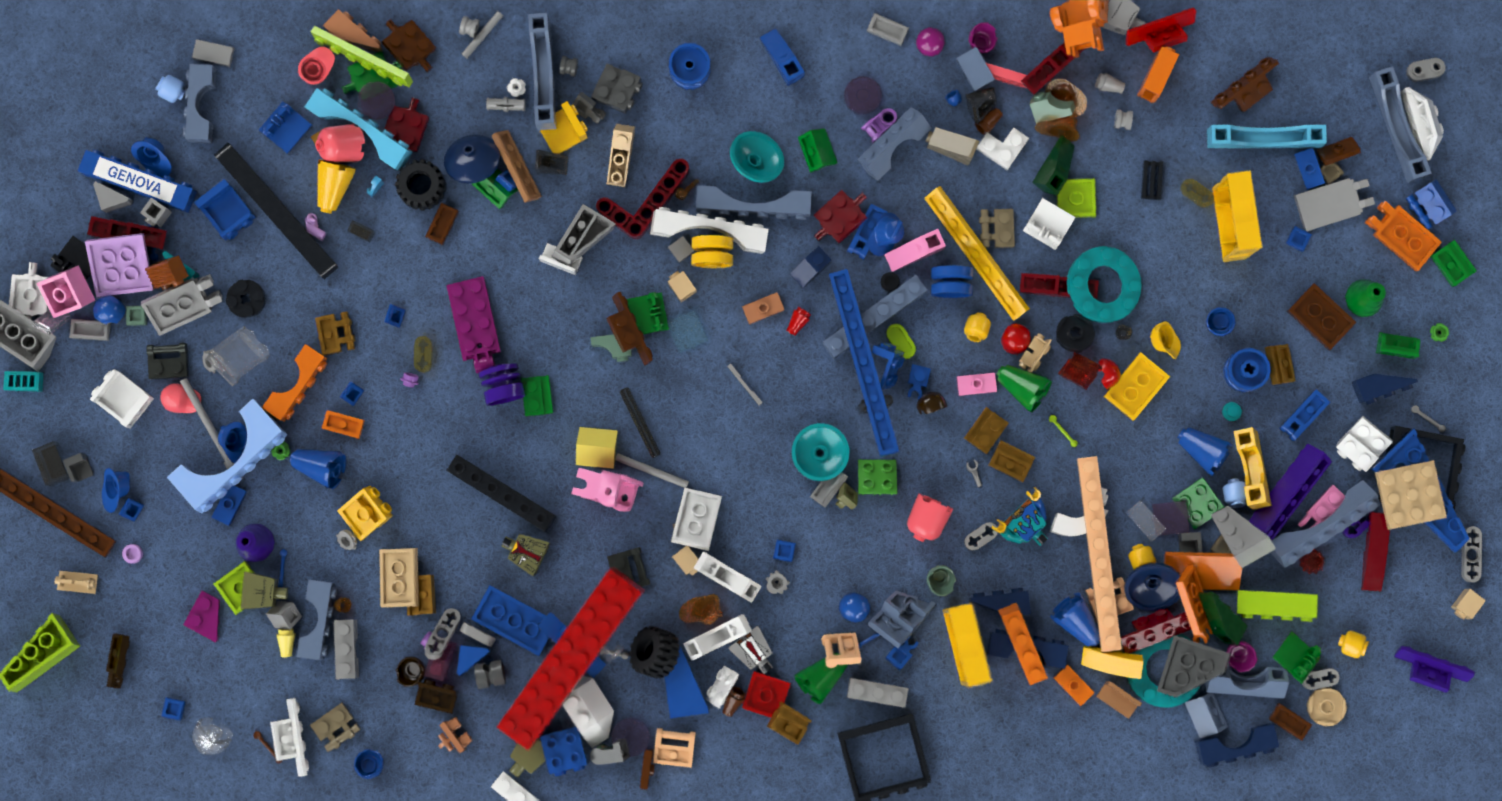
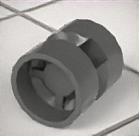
M502 660L491 661L489 665L486 663L474 665L478 689L489 688L491 684L494 686L506 684Z

